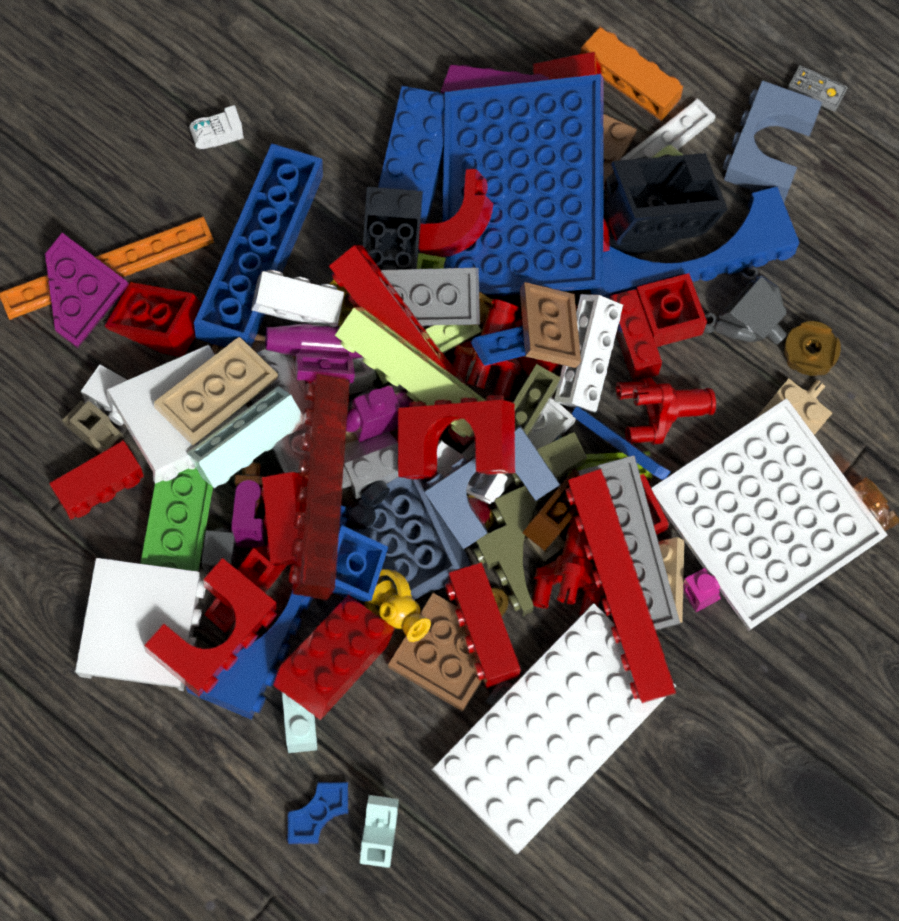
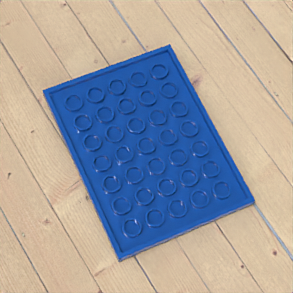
M597 74L445 92L443 222L451 219L462 206L465 175L468 169H477L486 179L488 186L486 196L493 203V211L485 231L476 242L458 254L443 257L445 258L444 269L479 268V292L487 297L520 295V287L524 282L559 291L603 288L602 75Z

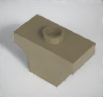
M81 400L62 420L66 427L99 454L124 439L123 434L114 427L110 418L90 401L84 403Z

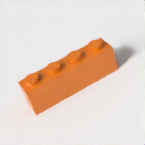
M600 27L581 47L580 54L595 52L602 65V77L606 82L662 121L680 101L683 90L680 82L675 77L668 76L661 71L654 62L644 59L634 48L627 47L620 42L613 33L606 32Z

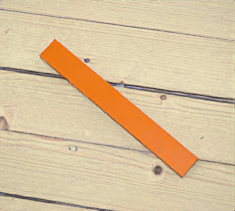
M203 216L101 254L95 258L119 276L125 277L213 244L214 239ZM48 275L0 292V298L9 320L52 304Z

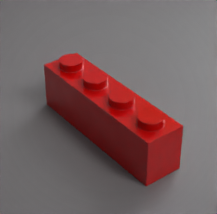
M482 562L450 572L445 589L449 600L454 599L458 609L454 610L459 627L464 626L467 636L464 637L467 651L469 654L474 653L477 663L473 664L477 679H483L485 686L490 687L519 677L521 669Z

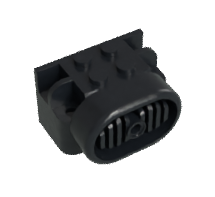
M706 153L678 156L666 154L655 158L643 156L638 159L613 161L611 165L614 174H611L604 184L608 196L603 201V218L609 226V243L612 248L626 255L652 252L669 247L680 239L701 236L709 231L728 209Z

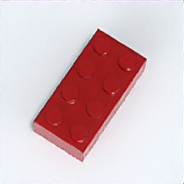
M348 595L280 666L273 686L321 720L387 648L395 628Z

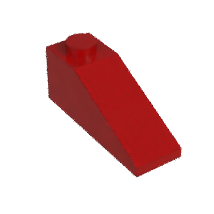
M267 546L253 548L238 568V571L263 592H266L287 565L270 564ZM218 598L215 599L204 614L225 633L236 624L231 610Z

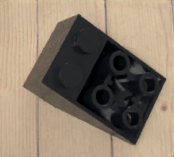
M367 187L363 247L380 270L417 269L423 191Z

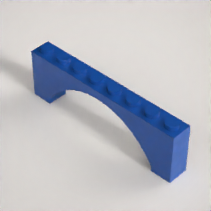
M773 187L752 193L748 204L750 212L738 232L718 250L692 261L656 263L626 255L610 246V251L603 252V288L584 289L586 295H600L610 299L612 295L635 290L638 286L687 273L690 274L692 282L701 279L709 281L719 274L727 272L728 274H735L745 267H760L771 260L789 259L796 253L799 240L778 187Z
M322 497L309 502L314 554H316L324 527L338 525L346 527L348 524L346 508ZM313 561L296 563L293 591L282 615L248 649L240 650L236 654L238 657L236 663L228 671L223 669L216 677L219 680L216 686L209 693L204 691L199 698L249 719H252L255 712L260 713L266 699L263 696L267 686L272 687L277 677L278 671L275 668L278 661H284L290 648L287 642L291 634L296 635L300 628L302 619L299 616L303 608L307 610L312 602L314 594L311 591L314 584L308 582L307 578ZM186 687L188 693L197 696L188 687Z

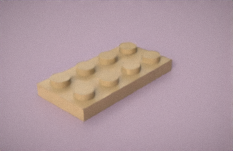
M238 337L154 401V408L187 441L194 445L276 381L278 373Z

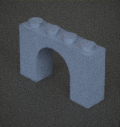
M762 81L759 90L753 89L748 103L752 105L751 111L745 110L740 123V126L744 127L742 133L736 132L731 147L735 148L733 155L728 154L724 162L723 169L727 170L724 180L755 192L778 187L782 200L785 202L797 167L763 154L755 143L754 135L765 127L780 126L810 136L822 102Z
M519 425L515 428V472L536 501L560 484L522 426ZM476 455L468 460L465 457L457 460L450 466L452 471L445 476H442L441 473L437 474L426 482L428 487L425 488V494L463 549L488 533L486 526L471 506L466 492L468 482L476 472Z

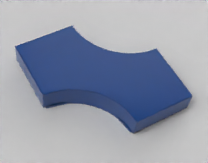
M319 782L316 794L307 806L300 810L288 812V844H318L319 835L324 825L338 815L348 814V782Z

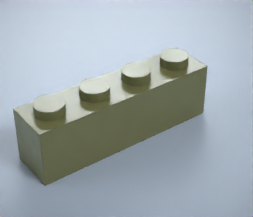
M536 364L513 402L515 403V428L521 425L526 434L530 435L558 387L561 379L559 376Z

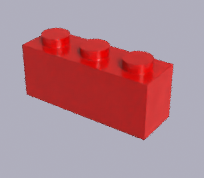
M637 290L610 296V300L623 305L616 336L632 382L639 381L641 378L658 376L662 360Z
M123 440L49 484L57 500L71 520L75 517L85 516L93 506L100 502L106 503L112 500L116 493L122 489H130L136 486L144 475L139 463Z
M288 472L262 477L263 487L261 494L265 503L266 515L264 517V524L268 533L267 553L270 558V564L289 565L315 560L307 474Z

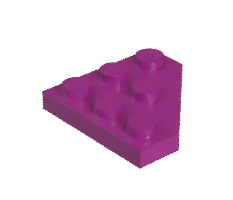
M62 233L45 253L54 326L57 334L78 349L129 283Z

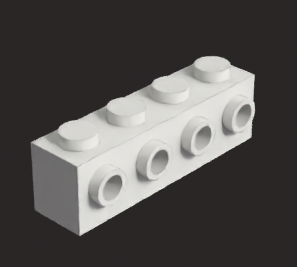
M581 294L576 312L581 363L576 368L563 365L554 402L573 409L578 406L585 411H597L620 321L622 304L600 295Z

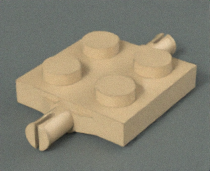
M788 379L756 418L787 398L815 435L832 414L816 398L825 388V385L822 383L815 390L821 382L815 380L809 390L806 391Z

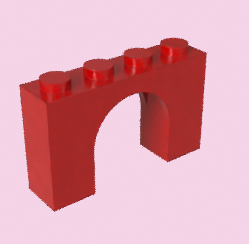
M493 395L487 396L486 401H478L477 398H461L460 403L452 404L451 400H435V405L426 406L425 402H410L409 407L398 408V477L411 480L434 478L437 475V446L440 435L449 424L460 419L466 420L475 434L476 472L487 475L515 473V403L505 401L504 396Z
M223 558L203 579L204 587L223 602L234 615L236 624L230 638L218 647L200 649L188 644L167 625L163 624L144 645L145 652L198 697L204 691L209 693L219 681L216 677L223 669L228 671L238 660L236 654L243 647L248 649L258 636L255 634L262 625L267 627L277 615L274 612L276 610V602Z

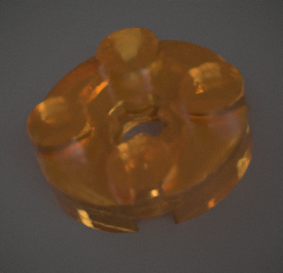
M865 477L856 483L853 487L867 508L872 511L875 519L884 531L899 524V518L895 511H888L890 509L887 504L888 501L870 479L868 480Z

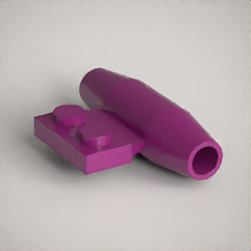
M296 324L268 327L266 329L265 349L296 357L297 380L353 383L355 376L353 359L364 358L358 352L352 353L340 344L342 340L335 335L341 326Z

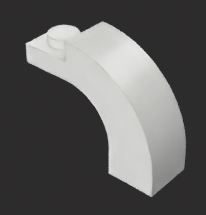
M440 440L437 446V474L441 473L442 476H445L452 471L450 466L465 456ZM475 472L468 482L466 492L479 500L491 504L495 498L502 494L508 477L503 474L487 475Z

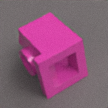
M705 568L685 578L683 593L695 612L721 599L719 596L720 585L713 574L709 575Z

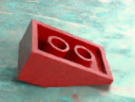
M130 282L105 327L112 332L160 353L182 357L186 354L196 336L194 321L202 304L193 293Z

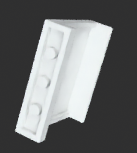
M209 345L107 389L108 405L113 412L117 410L153 471V481L155 484L162 480L169 481L175 478L179 472L188 468L195 469L196 467L187 453L248 409L245 404L192 445L154 408V401L215 356Z
M96 558L76 673L84 678H92V676L177 687L179 691H184V684L145 652L144 645L165 624L188 644L196 647L197 639L193 637L194 626L199 627L201 620V609H197L199 598H204L206 590L200 572Z

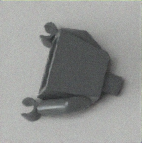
M749 267V276L741 273V283L745 287L719 315L721 320L719 322L716 321L713 313L705 314L706 320L712 323L706 324L704 333H712L716 330L721 335L745 342H756L767 336L777 345L787 336V333L778 324L786 315L780 288L762 275L758 276L756 267Z

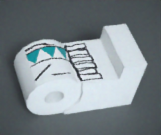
M235 105L224 108V113L209 118H199L190 124L189 128L197 148L216 147L243 139L242 124Z

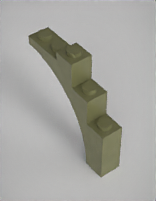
M575 432L537 449L558 481L574 468L577 469L584 465L587 458ZM515 472L510 473L515 485H521V488L495 499V509L491 510L497 525L503 524L504 527L488 533L475 541L476 548L473 549V553L477 562H482L487 570L498 566L499 569L495 570L501 585L507 584L511 595L508 596L509 602L515 612L519 610L523 617L533 612L534 606L527 590L524 576L523 543L525 535L522 532L528 526L536 507L544 496L535 501Z

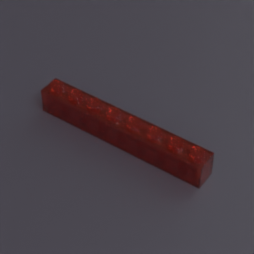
M318 373L315 375L312 383H307L304 399L308 400V408H305L302 418V424L306 425V434L303 433L300 443V450L304 451V459H301L298 468V476L302 477V484L298 486L296 493V502L300 503L299 512H296L294 519V529H298L297 538L294 539L291 553L296 558L295 565H292L290 570L289 582L293 583V594L327 600L335 589L350 380Z

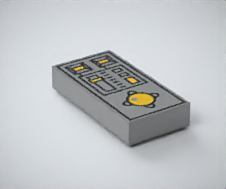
M800 65L788 90L822 102L821 106L835 112L847 87Z

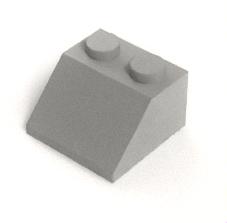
M390 432L360 443L358 440L336 448L351 480L350 487L355 499L361 498L363 493L374 483L384 481L387 484L398 477V443Z

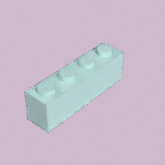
M278 386L187 454L202 479L215 488L226 483L230 476L241 468L249 466L253 459L264 451L272 449L280 439L295 432L298 426L306 420L291 394Z

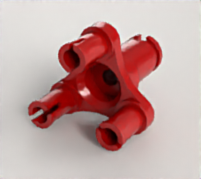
M492 299L491 303L493 305L488 310L480 336L511 329L516 318L514 316L515 311L518 312L519 307ZM473 340L457 345L453 354L456 355L453 367L465 382L471 361L475 360L467 384L475 386L479 376L476 386L484 389L491 365L498 366L501 372L493 394L510 399L516 377L520 376L523 368L518 360L514 358L484 366L471 344Z
M641 378L635 382L616 383L615 392L618 400L638 398V400L633 401L635 406L646 405L648 412V426L626 427L625 439L631 444L650 442L652 445L663 444L671 425L677 418L703 416L705 414L713 415L716 410V397L712 388H704V390L700 388L675 390L669 383L656 384L652 378Z
M572 517L562 555L558 556L556 561L536 569L534 577L536 585L532 603L535 607L547 609L549 607L552 587L556 583H560L561 586L557 600L564 603L568 591L567 604H575L577 591L580 588L585 592L581 611L579 612V616H581L592 604L599 608L601 596H605V591L603 587H597L593 575V564L588 559L584 548V543L588 542L585 531L579 532L575 517Z

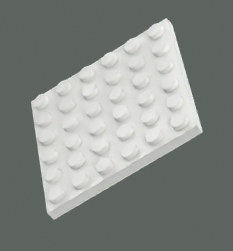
M787 398L651 488L664 514L702 567L707 570L709 575L713 574L720 585V592L748 631L887 536L884 529Z

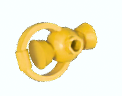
M382 569L372 600L364 601V605L392 627L403 629L410 642H416L427 634L431 621L420 615V606L411 597V590L405 577L395 570ZM385 575L391 577L396 584L397 591L391 581L381 582L382 577ZM375 604L380 606V613L376 609Z

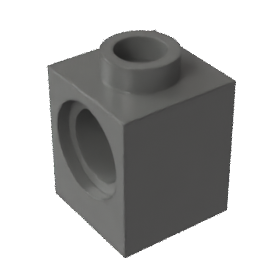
M216 528L214 531H206L202 558L204 572H210L222 558L234 567L236 541L230 530Z

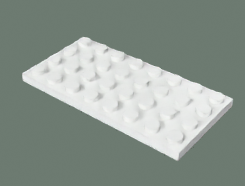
M592 604L431 769L515 854H518L666 698L663 697L645 704L641 703L640 698L634 699L629 684L634 682L631 670L625 671L620 655L625 652L621 642L616 644L611 627L615 626V624L595 604Z

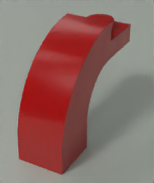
M477 169L466 170L464 200L459 211L451 219L442 223L421 224L419 251L423 254L438 257L458 254L476 242L485 231L492 215L493 203L486 196L488 189L487 181Z

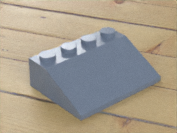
M397 477L386 484L390 488L388 497L382 503L373 507L376 513L374 523L364 530L354 527L353 529L355 532L388 546L382 569H391L401 573L409 584L411 597L415 600L444 588L445 584L448 583L450 572L469 567L471 564L464 549L425 494V488L428 487L426 482L430 479L411 480ZM351 506L346 508L347 515ZM387 575L383 576L381 582L386 580L391 581L397 591V587L393 579Z

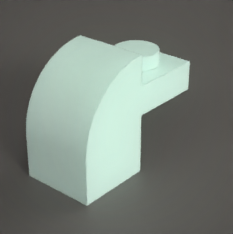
M369 795L360 864L390 868L399 799Z

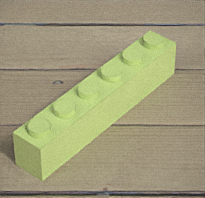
M363 307L353 308L335 335L342 340L340 344L352 353L356 351L364 357L362 361L372 369L376 370L379 368L386 374L384 377L387 381L395 386L400 384L408 390L407 395L415 402H425L429 406L435 405V400H451L452 404L460 403L461 398H477L478 401H486ZM460 419L451 423L453 424L452 430L460 436H475L472 427L466 420Z

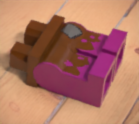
M251 463L243 468L242 475L235 476L236 493L232 532L238 548L266 546L267 542L262 518L265 516V504L261 494L263 487L262 477L264 475L261 474L262 467L259 463Z

